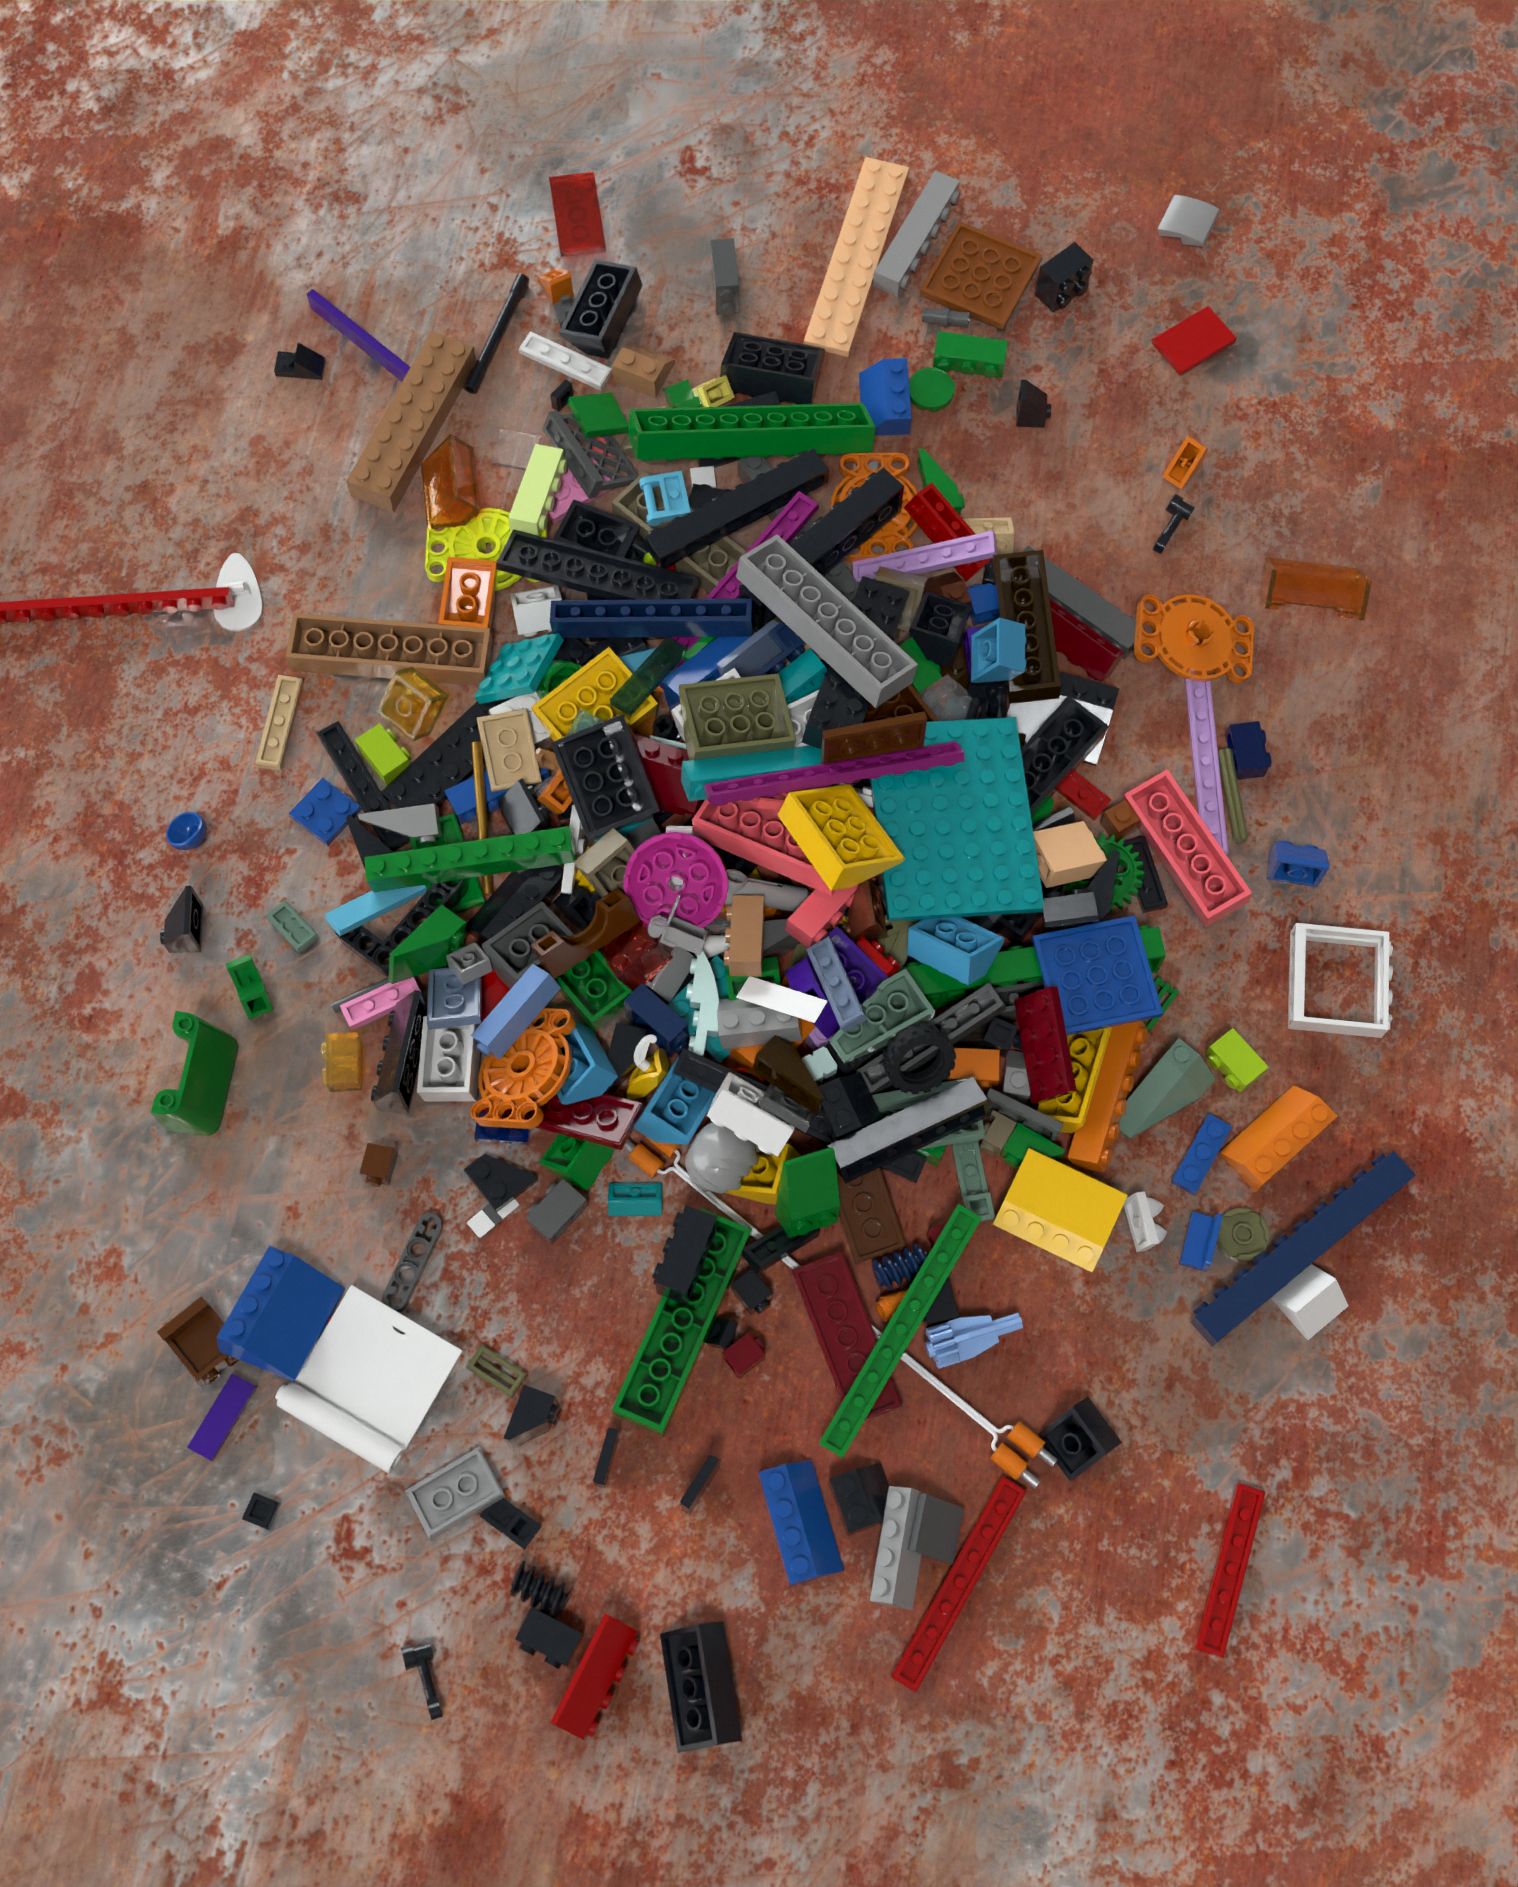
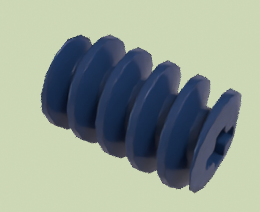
M913 1245L912 1254L908 1249L904 1248L902 1250V1258L897 1252L892 1253V1262L887 1256H883L882 1266L877 1260L872 1261V1272L881 1293L883 1285L889 1291H892V1282L894 1281L899 1287H903L902 1278L904 1277L910 1284L913 1282L912 1274H918L927 1258V1253L923 1247L921 1250L918 1245Z

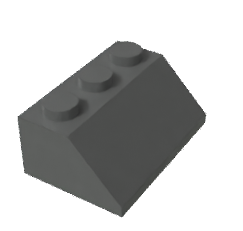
M543 902L537 904L482 944V948L490 959V963L498 978L509 989L516 984L532 964L544 970L531 944L551 931L561 936L574 935Z

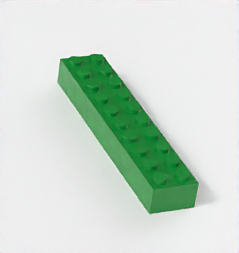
M864 403L629 409L628 437L636 460L651 461L653 459L672 461L681 458L692 460L700 458L722 459L724 457L746 458L747 456L766 458L775 455L791 457L813 448L818 454L872 452L875 425Z
M1148 925L1141 926L1139 931L1151 973L1157 974L1166 957L1159 927L1151 928ZM1014 946L1009 948L1008 951L998 952L986 975L969 985L961 983L957 979L941 973L927 964L913 962L901 968V971L907 969L934 1009L955 1006L988 983L993 988L1043 981L1034 947L1023 948V946Z

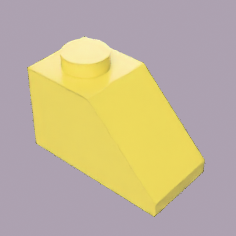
M726 375L705 382L692 389L694 397L699 396L702 405L699 407H718L735 398Z

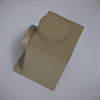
M993 1110L989 1121L984 1126L986 1138L983 1139L979 1147L980 1150L988 1155L995 1154L1000 1156L1017 1122Z

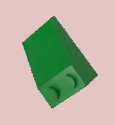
M441 905L390 953L388 982L395 984L427 973L429 970L447 966L446 955L463 948L466 937V922L445 906Z
M833 1147L784 1161L775 1216L787 1236L791 1238L797 1235H805L809 1231L822 1227L826 1228L837 1223L840 1198Z

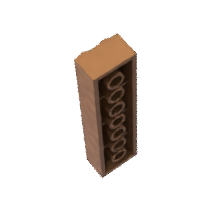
M433 331L430 332L347 479V485L352 497L393 513L395 512L462 391L471 369L474 368L477 362L474 346Z
M293 613L286 659L291 671L479 686L489 672L493 639L490 628Z

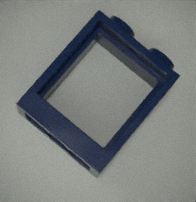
M643 983L623 1001L626 1018L636 1027L647 1029L648 1035H655L657 1037L655 1044L659 1048L664 1049L670 1058L676 1053L680 1055L683 1048L686 1049L688 1047V1024Z

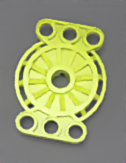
M494 508L476 509L463 514L452 524L444 515L437 514L432 516L427 524L425 568L428 578L433 582H442L445 579L448 557L497 561L511 535L508 519L510 513ZM440 522L446 525L442 531L433 530V526L436 523ZM547 526L545 530H541V537L547 538ZM486 543H490L493 551L487 554L481 553L487 549ZM435 544L445 546L444 550L439 553L433 552L431 549ZM435 565H440L444 569L440 574H433L430 572L431 568ZM497 570L495 591L511 586L522 576ZM510 576L512 577L509 580L498 584V582L504 581ZM526 577L530 582H539L538 580Z

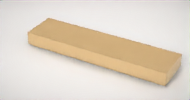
M278 675L255 762L258 768L282 770L304 684L302 678Z

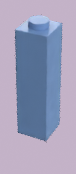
M534 964L529 967L472 1033L471 1036L478 1043L476 1048L487 1057L491 1054L497 1059H501L561 989L552 976Z

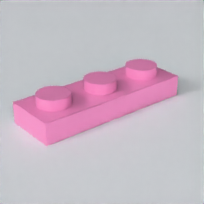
M414 977L395 984L389 982L340 1005V1008L351 1031L389 1014L391 1011H395L397 1002L414 990L420 991Z

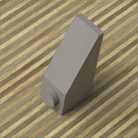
M436 804L358 814L359 820L364 823L420 840L421 843L436 842L437 837H442L439 807Z

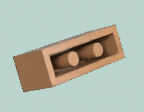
M732 895V906H727V921H731V928L726 927L725 943H730L729 950H724V966H729L730 976L762 977L765 918L764 896Z

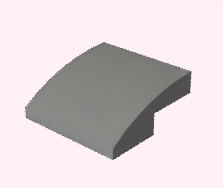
M1174 195L1158 227L1159 236L1181 238L1184 245L1204 247L1220 210L1198 199Z

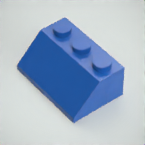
M907 358L882 359L859 373L860 403H864L875 425L874 436L910 435L912 417Z

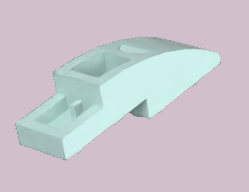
M701 951L700 955H697V959L692 958L690 974L695 975L693 984L688 983L686 999H691V1008L700 1009V1011H694L692 1026H697L696 1036L690 1037L689 1051L704 1057L707 1036L718 1037L717 1009L719 998L710 963L705 953Z

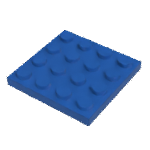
M1135 915L1034 935L1032 937L1044 987H1058L1067 1036L1148 1020L1163 1015Z

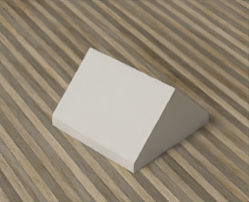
M1312 1264L1271 1297L1272 1301L1307 1340L1312 1338L1348 1307L1337 1279Z

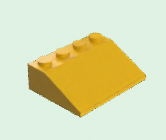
M608 647L534 704L531 709L552 740L556 741L621 714L628 718L631 729L634 730L655 713L658 703L612 649Z
M851 784L789 792L777 814L830 891L851 888L902 863L905 859Z
M1029 1148L993 1225L1093 1272L1128 1194Z

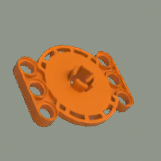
M849 453L840 459V473L846 478L835 488L831 497L830 509L835 503L846 499L853 488H859L864 484L871 473H877L883 467L904 485L901 512L858 547L860 549L859 553L850 554L845 558L846 561L853 563L894 553L898 545H904L908 549L913 548L909 538L916 531L918 524L914 522L912 528L909 531L907 530L910 522L914 521V519L909 516L904 507L918 492L911 482L903 477L908 473L909 459L905 454ZM876 461L881 467L873 470L868 467V464ZM895 461H901L904 463L905 467L902 469H895L893 468L892 463ZM846 462H854L857 467L854 470H848L844 467V464ZM879 545L884 548V552L875 554L871 551V548Z
M1148 594L1138 603L1134 655L1140 662L1150 663L1158 655L1160 660L1172 672L1191 681H1212L1226 674L1231 682L1241 684L1251 675L1254 624L1249 617L1240 615L1233 620L1220 605L1211 599L1199 595H1179L1162 604L1157 596ZM1178 601H1184L1183 603H1180L1176 606H1174L1173 604ZM1144 603H1151L1155 607V611H1148L1144 607ZM1236 623L1243 624L1246 627V633L1240 632L1236 628ZM1143 624L1152 626L1154 633L1149 634L1145 632ZM1235 645L1244 647L1246 653L1244 655L1239 654L1235 649ZM1141 646H1148L1152 650V655H1145L1141 650ZM1234 667H1241L1244 671V676L1237 675Z
M543 1008L500 1060L491 1054L488 1057L485 1056L478 1076L479 1090L483 1098L476 1101L470 1111L471 1117L480 1126L532 1129L542 1122L544 1114L539 1107L546 1104L558 1093L570 1073L572 1052L564 1036L574 1030L576 1021L567 1010ZM545 1017L541 1025L534 1026L539 1018ZM568 1018L566 1024L557 1027L561 1019ZM562 1047L565 1048V1056L562 1053ZM489 1108V1112L486 1116L479 1117V1114L483 1109ZM512 1109V1113L507 1118L501 1119L503 1112ZM535 1110L532 1118L524 1120L526 1113Z

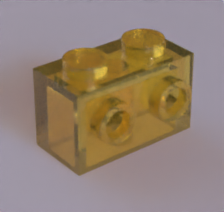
M358 1032L326 1034V1043L321 1045L322 1058L326 1059V1068L321 1070L322 1083L326 1084L330 1092L362 1090V1040Z

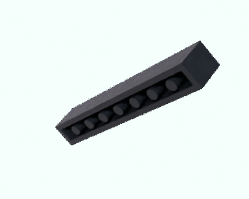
M814 448L807 452H800L795 458L786 463H779L769 472L760 473L746 484H739L732 491L716 496L711 502L695 507L690 513L672 519L669 524L651 530L645 536L646 549L658 567L667 568L787 505L799 491L806 495L827 484L829 469Z

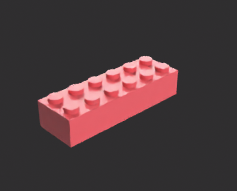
M1168 769L1124 794L1123 801L1126 800L1140 819L1137 827L1143 836L1146 837L1147 842L1205 928L1249 903L1252 892Z
M706 799L692 819L694 836L706 843L832 896L835 890L830 891L777 814L780 810L756 808L751 801L741 800L729 802L722 806L710 805L708 799Z

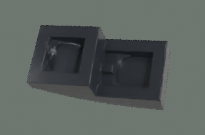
M504 1498L484 1509L480 1515L483 1520L524 1550L542 1527Z

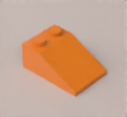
M448 557L438 624L490 628L492 631L497 561Z

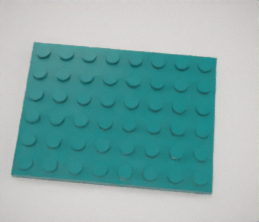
M1016 717L927 722L923 747L957 741L964 751L965 762H959L953 766L941 765L924 771L912 770L902 775L889 774L878 779H870L874 817L905 858L902 863L882 872L888 922L1043 912L1044 900Z

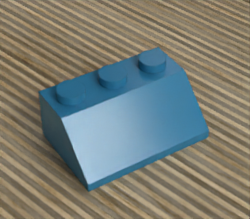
M961 917L923 919L908 929L907 955L937 969L941 973L957 979L961 983L969 985L986 975L1004 943V938Z
M576 1021L574 1030L564 1036L572 1052L570 1073L564 1085L557 1093L560 1102L564 1105L601 1096L618 1077L593 1030ZM562 1047L561 1050L565 1056V1048Z
M678 1057L641 1113L634 1129L654 1142L687 1145L710 1108L716 1093L672 1074L679 1059Z

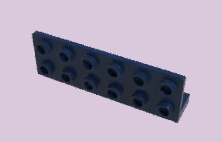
M782 621L770 630L768 634L783 653L753 676L777 674L789 661L790 663L793 662L806 650V642ZM678 701L675 705H673V706L669 709V711L671 712V710H672L673 708H675L676 706H678V705L680 704V701Z

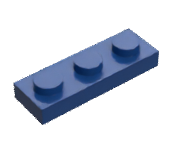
M1208 1114L1171 1183L1195 1195L1233 1126Z

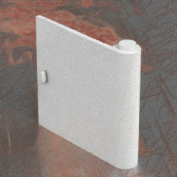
M351 1285L308 1357L296 1381L290 1382L288 1385L283 1384L277 1391L275 1399L278 1400L277 1406L390 1474L400 1462L463 1350Z

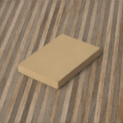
M527 709L478 717L477 724L491 792L509 790L522 778L527 786L542 784Z

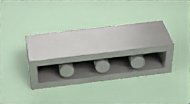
M889 1486L870 1601L892 1608L913 1610L921 1555L909 1551L908 1547L919 1494H926L913 1488Z

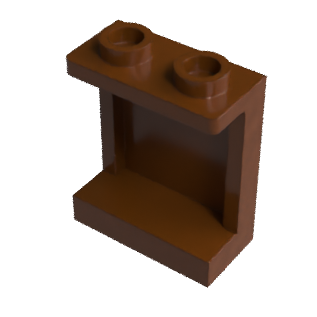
M202 1296L157 1331L162 1340L169 1345L193 1376L195 1382L201 1387L205 1384H212L220 1377L219 1373L227 1366L232 1367L240 1361L219 1352L217 1336L224 1322Z

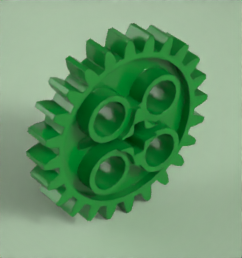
M1102 833L1100 839L1096 840V842L1105 853L1106 859L1108 860L1116 849L1121 855L1119 866L1126 869L1124 873L1117 874L1116 882L1122 883V885L1116 884L1110 913L1113 914L1114 906L1123 910V901L1131 904V896H1138L1139 891L1136 888H1142L1143 882L1139 879L1144 877V871L1140 870L1143 867V862L1137 861L1139 858L1138 852L1131 854L1132 844L1124 847L1123 838L1117 843L1115 842L1114 834H1112L1109 840H1106L1104 833ZM1095 877L1090 878L1088 881L1079 880L1064 884V886H1068L1065 889V895L1072 894V890L1087 889Z

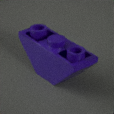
M806 957L785 971L792 990L827 1000L826 1005L813 1024L828 1039L841 1028L814 966Z

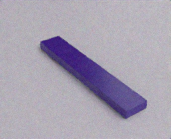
M312 289L307 293L312 310L403 382L410 366L317 291Z

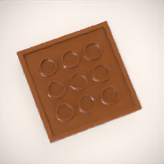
M958 221L923 283L919 295L956 311L970 312V317L1004 330L1041 263L1042 255Z

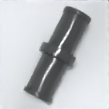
M946 307L944 310L923 308L922 322L942 324V327H947L948 325L969 327L970 312L951 311L950 308Z

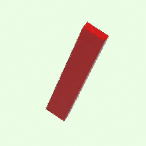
M1241 1483L1236 1484L1194 1650L1221 1659L1224 1658L1265 1491Z

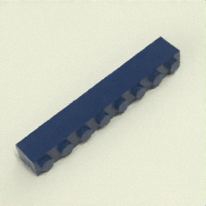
M752 599L551 601L550 626L552 633H559L562 638L752 636L754 611Z

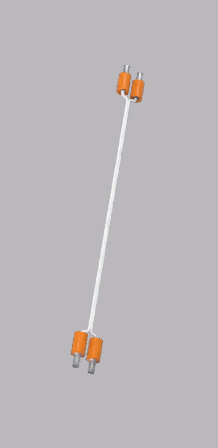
M646 1137L651 1144L668 1158L672 1159L677 1155L674 1161L675 1167H669L662 1171L665 1166L662 1160L641 1143L635 1146L627 1139L623 1148L630 1153L628 1159L652 1179L658 1174L664 1175L674 1171L733 1221L750 1228L751 1235L756 1240L764 1236L712 1192H704L695 1185L688 1173L678 1165L681 1157L679 1150L682 1144L658 1143ZM789 1256L782 1259L793 1270L801 1267ZM871 1325L877 1340H879L882 1333ZM904 1352L901 1359L993 1435L994 1439L991 1447L994 1453L990 1459L1012 1478L1017 1480L1018 1477H1021L1035 1489L1041 1481L1026 1469L1028 1463L1003 1442L996 1448L997 1433H1003L1007 1429L1012 1430L1007 1438L1030 1457L1034 1458L1038 1455L1052 1467L1058 1459L1043 1447L1046 1442L1020 1421L1015 1427L1006 1425L1002 1429L996 1428Z

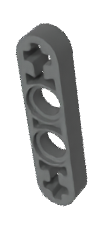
M425 1213L419 1218L383 1293L382 1303L399 1313L407 1307L442 1233L443 1223L436 1214ZM434 1220L437 1228L429 1230L427 1235L428 1239H431L429 1243L424 1238L418 1237V1235L421 1234L424 1237L427 1230L424 1226L425 1222L430 1223ZM420 1243L426 1246V1253L422 1257L417 1258L412 1256L411 1250L414 1245ZM405 1268L414 1270L415 1275L410 1282H402L400 1280V1273ZM395 1283H397L402 1288H406L408 1290L407 1292H405L403 1289H401L399 1298L402 1300V1302L400 1304L395 1303L392 1307V1303L390 1302L389 1297L396 1296L399 1289L394 1285Z

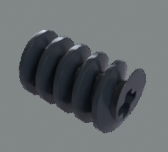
M523 1561L512 1580L510 1595L515 1597L521 1592L520 1601L526 1602L531 1597V1607L535 1608L541 1603L540 1611L546 1613L551 1608L550 1617L555 1619L565 1609L572 1596L574 1587L567 1593L564 1592L565 1582L555 1587L556 1577L553 1576L546 1582L544 1581L545 1571H542L536 1577L534 1576L536 1567L532 1566L528 1571H525L526 1561Z

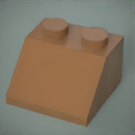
M636 343L628 344L621 348L612 364L613 382L656 398L676 359Z

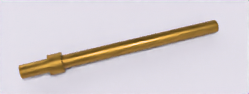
M472 742L478 839L481 840L489 838L482 742ZM481 876L482 894H493L492 876Z

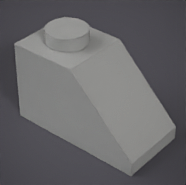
M1009 1050L1005 1058L1001 1094L1026 1105L1030 1096V1088L1023 1052Z

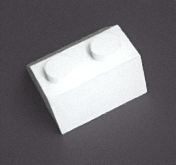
M557 585L510 594L518 635L523 634V636L529 637L538 634V631H552L550 626L551 601L562 600Z

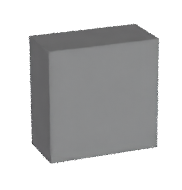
M475 942L446 955L450 970L463 985L492 972L490 959Z

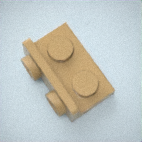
M1011 517L963 519L975 534L994 531L997 554L1013 553L1014 528Z

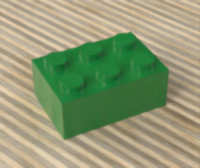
M598 950L554 979L561 987L559 990L560 994L593 1032H596L625 1009L623 1001L633 992Z

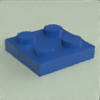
M322 777L289 812V815L321 842L329 846L347 827L346 817L351 815L355 818L361 812V807Z

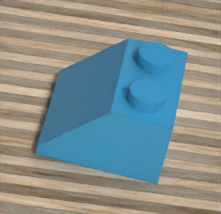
M998 618L971 635V682L982 683L1012 680L1025 672V624Z

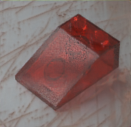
M640 920L629 931L622 933L608 945L602 947L607 965L616 978L632 991L641 983L645 985L674 958L666 946L659 942V937L653 938L649 935L648 925L643 920Z

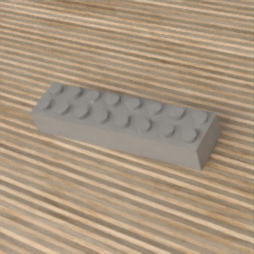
M779 535L773 536L740 557L736 578L875 708L912 684L918 664Z

